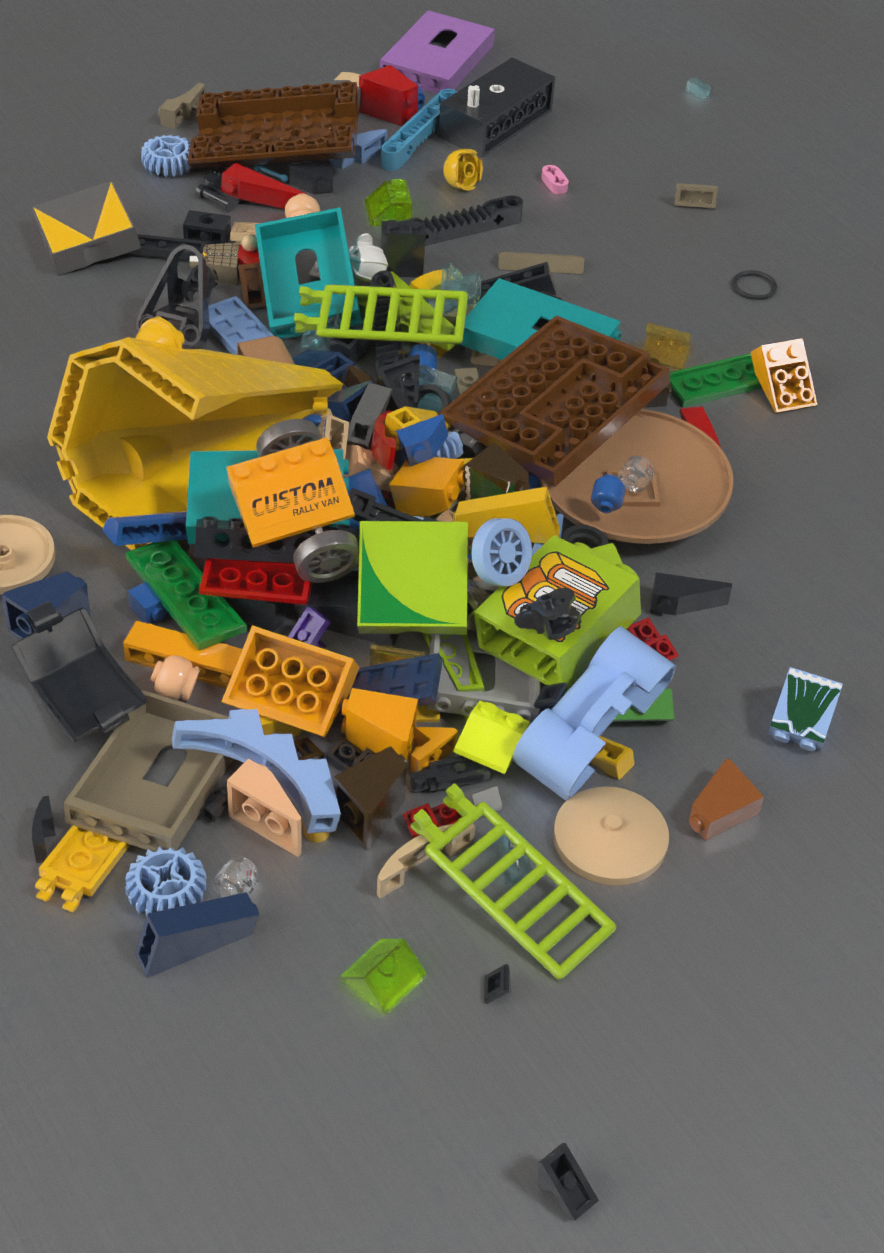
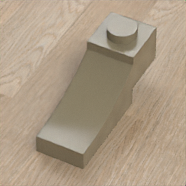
M197 83L185 94L174 99H167L158 111L161 126L176 129L183 119L191 121L197 113L200 95L206 93L205 84Z

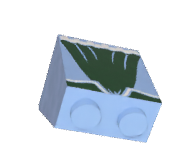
M790 667L770 725L769 734L773 735V738L780 742L788 743L791 741L798 743L801 748L808 751H822L843 683Z

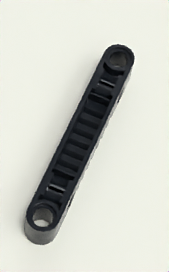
M509 195L486 201L482 206L477 205L476 210L471 206L468 212L463 208L461 213L455 210L453 215L450 212L447 213L446 217L440 214L438 219L433 215L431 220L425 217L424 221L421 218H411L403 221L425 222V246L518 224L522 220L523 199L519 196Z
M379 271L371 279V287L397 288L392 273L389 271ZM377 296L374 313L375 331H386L391 297ZM399 306L397 312L395 332H401ZM375 341L377 353L376 379L378 382L382 383L377 375L378 368L403 360L402 341Z

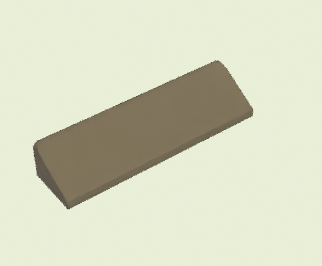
M504 251L498 253V268L500 270L517 271L548 262L550 271L553 273L583 274L584 257L579 255Z

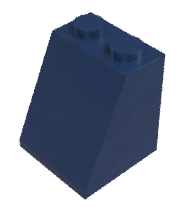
M66 571L4 592L2 594V601L8 632L18 639L34 633L35 631L26 612L47 601L51 602L57 614L60 613L62 617L83 607L91 618L87 583L82 578Z

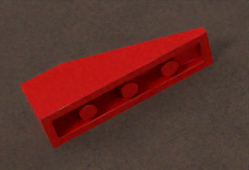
M237 163L222 173L221 191L242 200L285 209L289 199L298 194H307Z

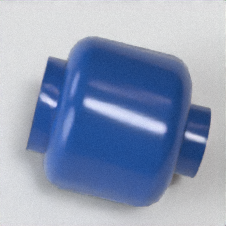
M607 474L598 478L593 485L591 503L602 513H611L620 509L626 491L624 483L615 475Z

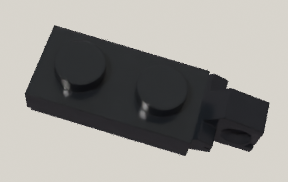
M457 756L429 762L428 766L423 768L422 771L412 772L410 785L413 792L427 791L428 789L435 791L449 788L454 783L460 786L490 779L491 772L485 765L464 756Z

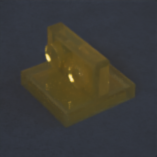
M648 322L645 330L647 337L642 350L649 352L650 357L658 359L660 365L677 370L684 369L688 356L692 355L694 350L692 335Z

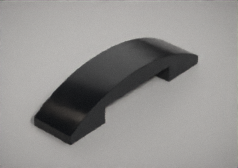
M351 488L349 493L355 517H352V519L359 523L360 521L440 522L424 516L422 520L375 502V496Z

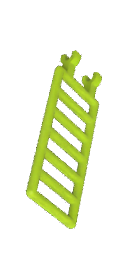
M330 284L324 287V291L312 290L304 286H300L299 289L301 306L321 303L319 317H307L304 314L295 313V333L317 330V336L323 338L461 344L463 341L468 293L465 291ZM332 294H346L340 329L326 328ZM355 295L368 296L363 330H349ZM377 296L391 297L386 331H372ZM400 297L413 298L408 332H395ZM422 298L436 299L431 334L417 333ZM445 299L459 300L454 335L440 334Z
M454 783L446 790L448 795L443 799V802L448 807L455 809L463 817L442 832L432 822L430 816L421 809L414 815L413 819L415 822L411 824V828L430 842L425 847V852L547 971L556 979H563L615 932L616 924L486 802H480L474 806ZM483 815L495 827L451 862L440 850ZM505 835L516 847L477 880L472 882L461 870L501 836ZM525 854L537 867L494 903L482 890ZM546 874L558 887L515 923L504 910ZM566 895L571 897L580 907L539 944L525 933L529 927ZM590 915L601 928L559 965L547 952L584 918Z

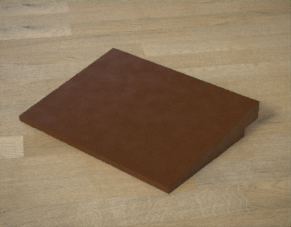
M556 315L440 411L439 415L443 414L446 422L486 446H490L492 443L498 444L524 469L556 487L670 384V368L650 361L649 352Z

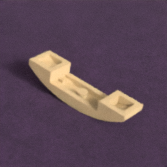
M453 824L441 826L438 828L442 832H444ZM471 824L440 851L445 850L452 857L474 844L475 825ZM419 835L404 844L385 863L377 877V896L379 898L404 885L405 872L430 858L425 852V847L430 842L423 835Z

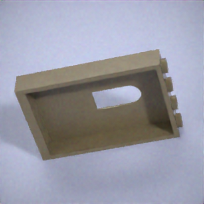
M142 690L148 703L128 713L130 720L114 730L63 803L65 823L146 850L149 849L152 852H156L159 845L163 850L174 848V851H176L233 758L214 752L184 749L187 753V758L168 787L144 780L143 778L160 752L167 747L173 746L172 735L175 721L228 719V716Z

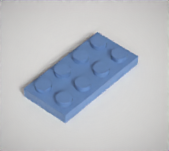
M237 296L209 305L210 331L231 354L237 355V343L274 336Z

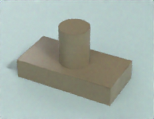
M677 183L674 205L715 208L718 187Z

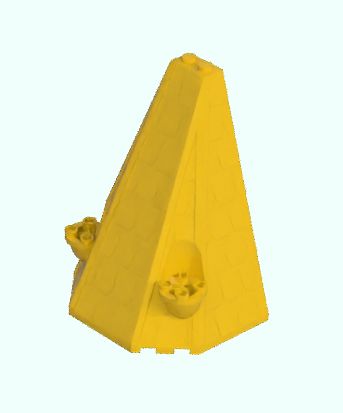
M156 316L142 324L135 338H123L69 355L47 439L50 447L56 446L60 461L56 463L63 480L68 479L73 494L69 495L72 505L104 528L106 520L111 517L187 511L190 451L257 450V440L267 428L284 420L302 419L307 415L319 414L320 412H314L313 397L328 398L336 391L341 390L343 383L324 369L205 349H182V344L185 340L183 333L176 330L169 321ZM150 543L132 544L125 546L128 547L130 550H134L136 548L148 545Z

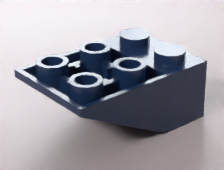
M307 349L292 358L295 365L328 371L333 377L343 383L341 390L347 388L344 381L348 367L350 365L354 366V362L340 352Z

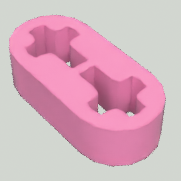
M546 165L542 168L541 179L549 190L554 194H565L568 190L569 181L560 168L555 165Z

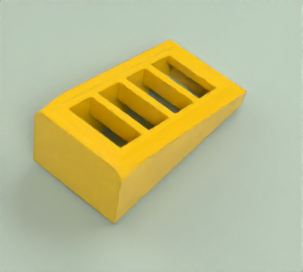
M599 736L606 744L590 763L608 775L620 780L634 766L633 749Z

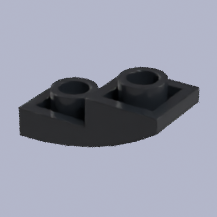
M342 737L328 752L325 759L329 764L343 772L376 753L368 747L362 751Z

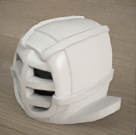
M361 234L354 245L349 247L355 286L359 281L371 282L374 274L387 269L388 263L383 250L373 246V238L370 234Z

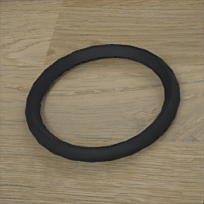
M742 271L735 275L732 280L735 291L750 299H766L774 295L777 290V283L773 277L761 271ZM744 275H758L768 279L772 283L773 289L764 295L749 294L739 289L737 280Z

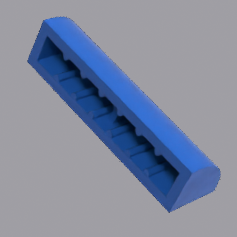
M187 511L111 517L106 520L103 532L115 546L188 539L186 530Z

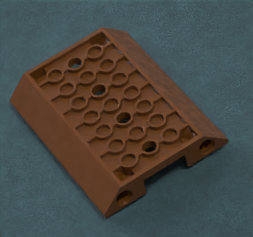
M344 81L336 84H306L299 87L284 86L274 89H246L238 92L225 91L223 93L207 92L201 94L196 113L199 133L197 137L191 140L188 163L194 170L220 167L227 168L235 163L242 166L355 158L359 117L357 82Z

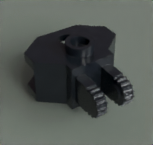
M568 587L557 588L550 593L538 596L535 603L523 604L519 610L520 613L515 616V626L520 629L536 628L537 634H543L549 640L565 637L574 632L581 619L580 612L571 607L572 602L576 599L575 593Z

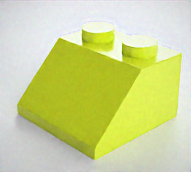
M479 700L472 710L453 752L505 774L513 762L512 757L515 747L529 727L530 722L518 714L508 713L497 708L492 703Z

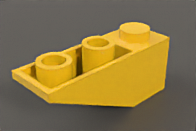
M406 406L387 414L384 424L385 436L395 438L396 450L398 451L401 448L397 430L433 418L439 414L435 411ZM445 421L446 428L449 429L451 425Z

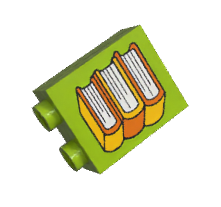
M553 535L532 555L529 569L518 583L512 586H500L474 611L479 648L546 685L565 682L567 684V691L588 669L594 655L608 636L620 626L627 629L641 615L640 578L632 568L625 564H617L615 566L597 557L583 543L571 544ZM568 587L575 593L576 599L572 602L571 607L580 612L581 619L574 632L565 637L549 640L543 634H537L536 628L520 629L515 626V616L520 613L519 610L523 604L535 603L538 596L550 593L557 588Z

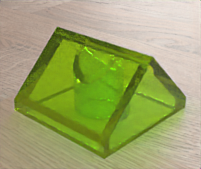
M380 939L340 976V981L386 1016L426 978L427 973L405 939Z

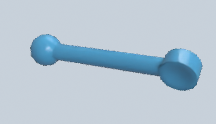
M254 165L256 171H264L280 178L282 182H287L289 179L286 174L281 175L263 167V165Z

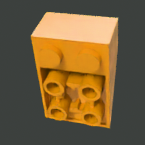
M803 338L762 345L750 352L755 375L775 413L817 405Z

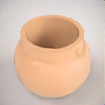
M298 194L287 202L285 217L319 212L320 206L313 197L306 194Z
M171 655L164 662H157L150 681L155 682L154 690L156 694L187 703L199 676L200 669L198 666L193 667V664L182 656Z

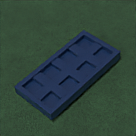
M439 653L361 667L357 672L352 688L418 699V706L433 704L437 700L443 659ZM342 707L336 716V720H343L346 717L342 715Z

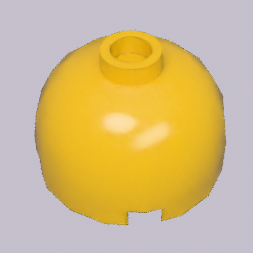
M459 149L453 151L447 157L444 163V177L453 188L470 191L475 188L473 186L476 182H480L483 165L481 158H478L475 154L477 153L475 150Z

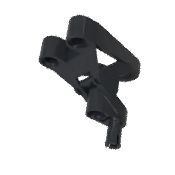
M181 245L171 252L139 311L136 324L138 331L144 322L160 316L167 321L181 323L179 331L184 335V345L192 349H201L205 346L210 331L208 302L212 288L218 285L215 280L219 281L212 268L206 265L204 255L197 248L191 245ZM185 252H193L197 255L198 265L193 268L185 281L178 278V257ZM167 283L169 304L154 311ZM198 291L199 299L194 301L193 296ZM177 307H181L185 309L194 310L196 312L195 314H191L183 311H178L175 309ZM196 331V339L190 342V334Z

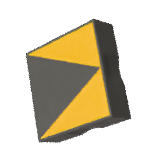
M112 180L31 207L58 276L89 266L97 261L113 258L141 248L135 226Z

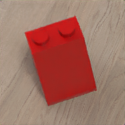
M392 65L359 76V88H361L359 111L361 113L399 126H403L417 113L418 85Z

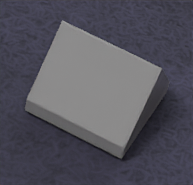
M489 786L465 795L474 806L480 802H486L496 812L503 808L498 786Z

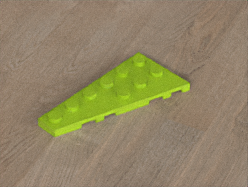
M391 271L397 288H411ZM357 295L360 312L365 314L368 296ZM400 297L401 330L408 332L413 298ZM423 298L417 333L431 334L434 308ZM443 317L440 334L454 335L455 326ZM431 343L447 351L457 345Z

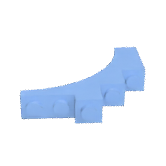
M258 709L230 710L228 719L175 721L172 735L173 749H197L219 753L243 763L249 758L257 764H263L274 774L284 792L294 804L302 818L307 833L334 832L336 830L341 813L327 760H298L292 734L264 735Z

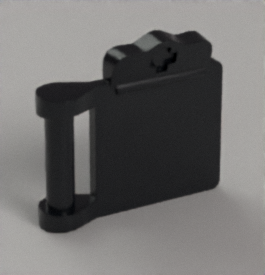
M220 167L210 170L209 174L204 177V184H200L196 188L195 195L200 198H208L222 205L223 209L232 211L242 199L221 191L222 173L227 169Z

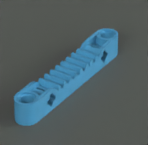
M453 89L441 90L382 145L381 167L388 171L398 170L410 159L413 151H416V147L419 148L420 144L424 143V140L431 137V133H435V129H439L440 102L457 91Z

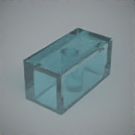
M693 77L687 80L686 92L704 101L711 97L713 86Z

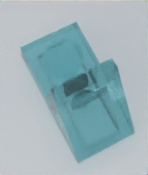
M339 314L328 319L326 328L340 329L341 317ZM309 330L302 334L301 349L303 351L307 349L318 350L325 344L330 350V340L332 338L318 337L316 334L317 330Z

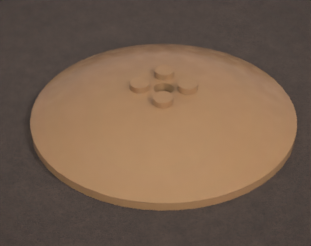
M641 409L556 487L540 478L539 482L541 488H548L553 507L572 523L595 527L602 531L609 539L630 543L652 544L690 537L705 530L719 519L731 499L733 472L725 453L703 431L674 416ZM647 470H649V471L651 472L650 478H649V476H648V474H647V473H648ZM604 475H615L625 485L626 491L623 504L616 511L602 513L591 503L593 485L598 478Z

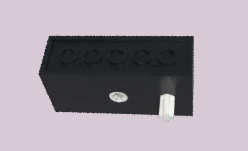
M513 57L440 102L439 138L462 149L475 150L477 152L475 154L483 158L552 111L555 76Z

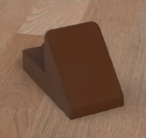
M260 263L239 265L240 295L243 303L248 309L266 308Z

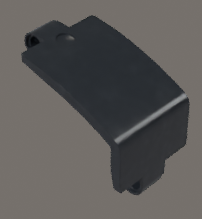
M47 601L26 612L35 632L13 643L11 647L32 688L73 742H78L99 729L104 734L129 721L128 713L148 703L143 692L104 646L85 608L81 607L62 617L60 613L57 614L51 602Z

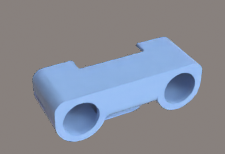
M622 626L618 627L603 642L590 662L588 669L551 710L549 708L545 709L530 724L515 747L512 761L567 801L578 792L595 771L588 764L606 744L599 736L619 713L624 715L631 706L641 714H644L672 680L676 665Z

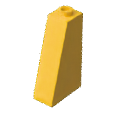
M547 487L460 501L456 512L453 514L454 522H468V537L473 538L485 522L494 518H509L518 521L524 526L533 543H546L553 535L559 537L560 533L559 523Z

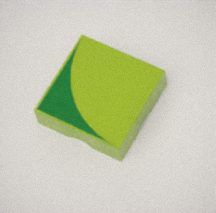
M360 521L357 623L360 634H399L412 631L427 634H467L468 522Z

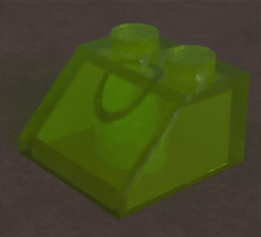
M387 180L365 199L370 227L381 226V221H403L412 218V200L406 180Z

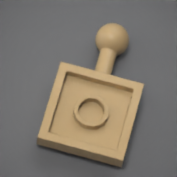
M235 222L230 232L231 241L241 244L246 251L256 250L258 244L255 224L260 223Z

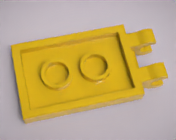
M72 826L39 867V876L41 878L35 884V888L40 891L37 893L36 898L47 902L52 897L55 887L63 889L65 891L61 899L66 900V902L63 904L62 909L73 913L79 906L82 895L93 896L131 844Z

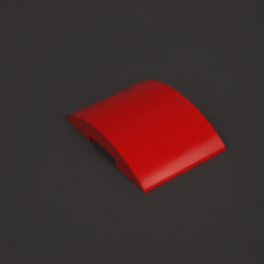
M207 558L199 594L306 605L311 594L313 582L303 580L298 575L294 563Z

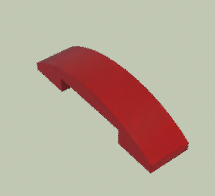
M386 411L376 419L371 451L375 460L383 468L392 471L396 452L395 438L385 436L384 424L388 413L393 412Z

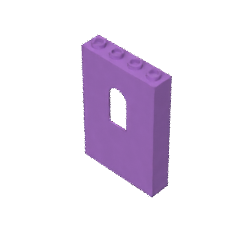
M428 10L380 59V68L392 65L415 84H418L422 90L436 94L443 89L455 90L494 46L495 29ZM439 33L455 37L446 48L430 44Z

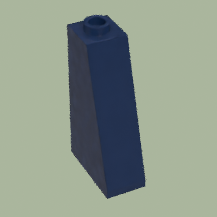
M247 892L148 913L135 956L146 977L154 976L252 935L256 922L259 919L258 908L256 904L252 903Z

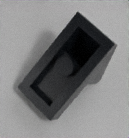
M566 1143L560 1144L538 1162V1187L540 1190L552 1191L568 1220H577L599 1201Z

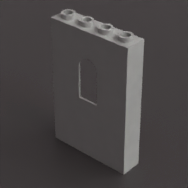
M467 579V581L486 590L490 596L500 587L489 585L483 581ZM467 629V636L472 651L492 655L479 648L477 631ZM431 634L430 654L439 653L440 643L452 644L456 648L457 653L455 657L448 659V661L455 662L462 667V676L458 678L461 685H470L469 658L462 635L450 634L448 638L440 639V637L447 634ZM441 646L446 656L454 653L451 647ZM495 657V684L493 689L490 691L459 692L443 661L436 703L427 704V709L470 716L480 700L492 703L497 708L508 713L518 714L531 724L536 719L540 708L534 707L535 701L540 694V681ZM451 665L455 674L458 675L460 673L459 669Z

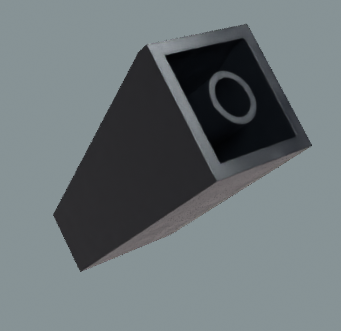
M351 571L347 575L329 582H313L308 603L306 605L294 603V610L299 618L307 606L316 609L331 622L326 629L329 631L389 647L394 646L399 634L359 633L357 626L359 571Z

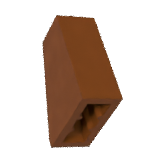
M728 758L722 763L693 802L689 817L690 825L695 832L699 833L707 841L758 815L764 796Z

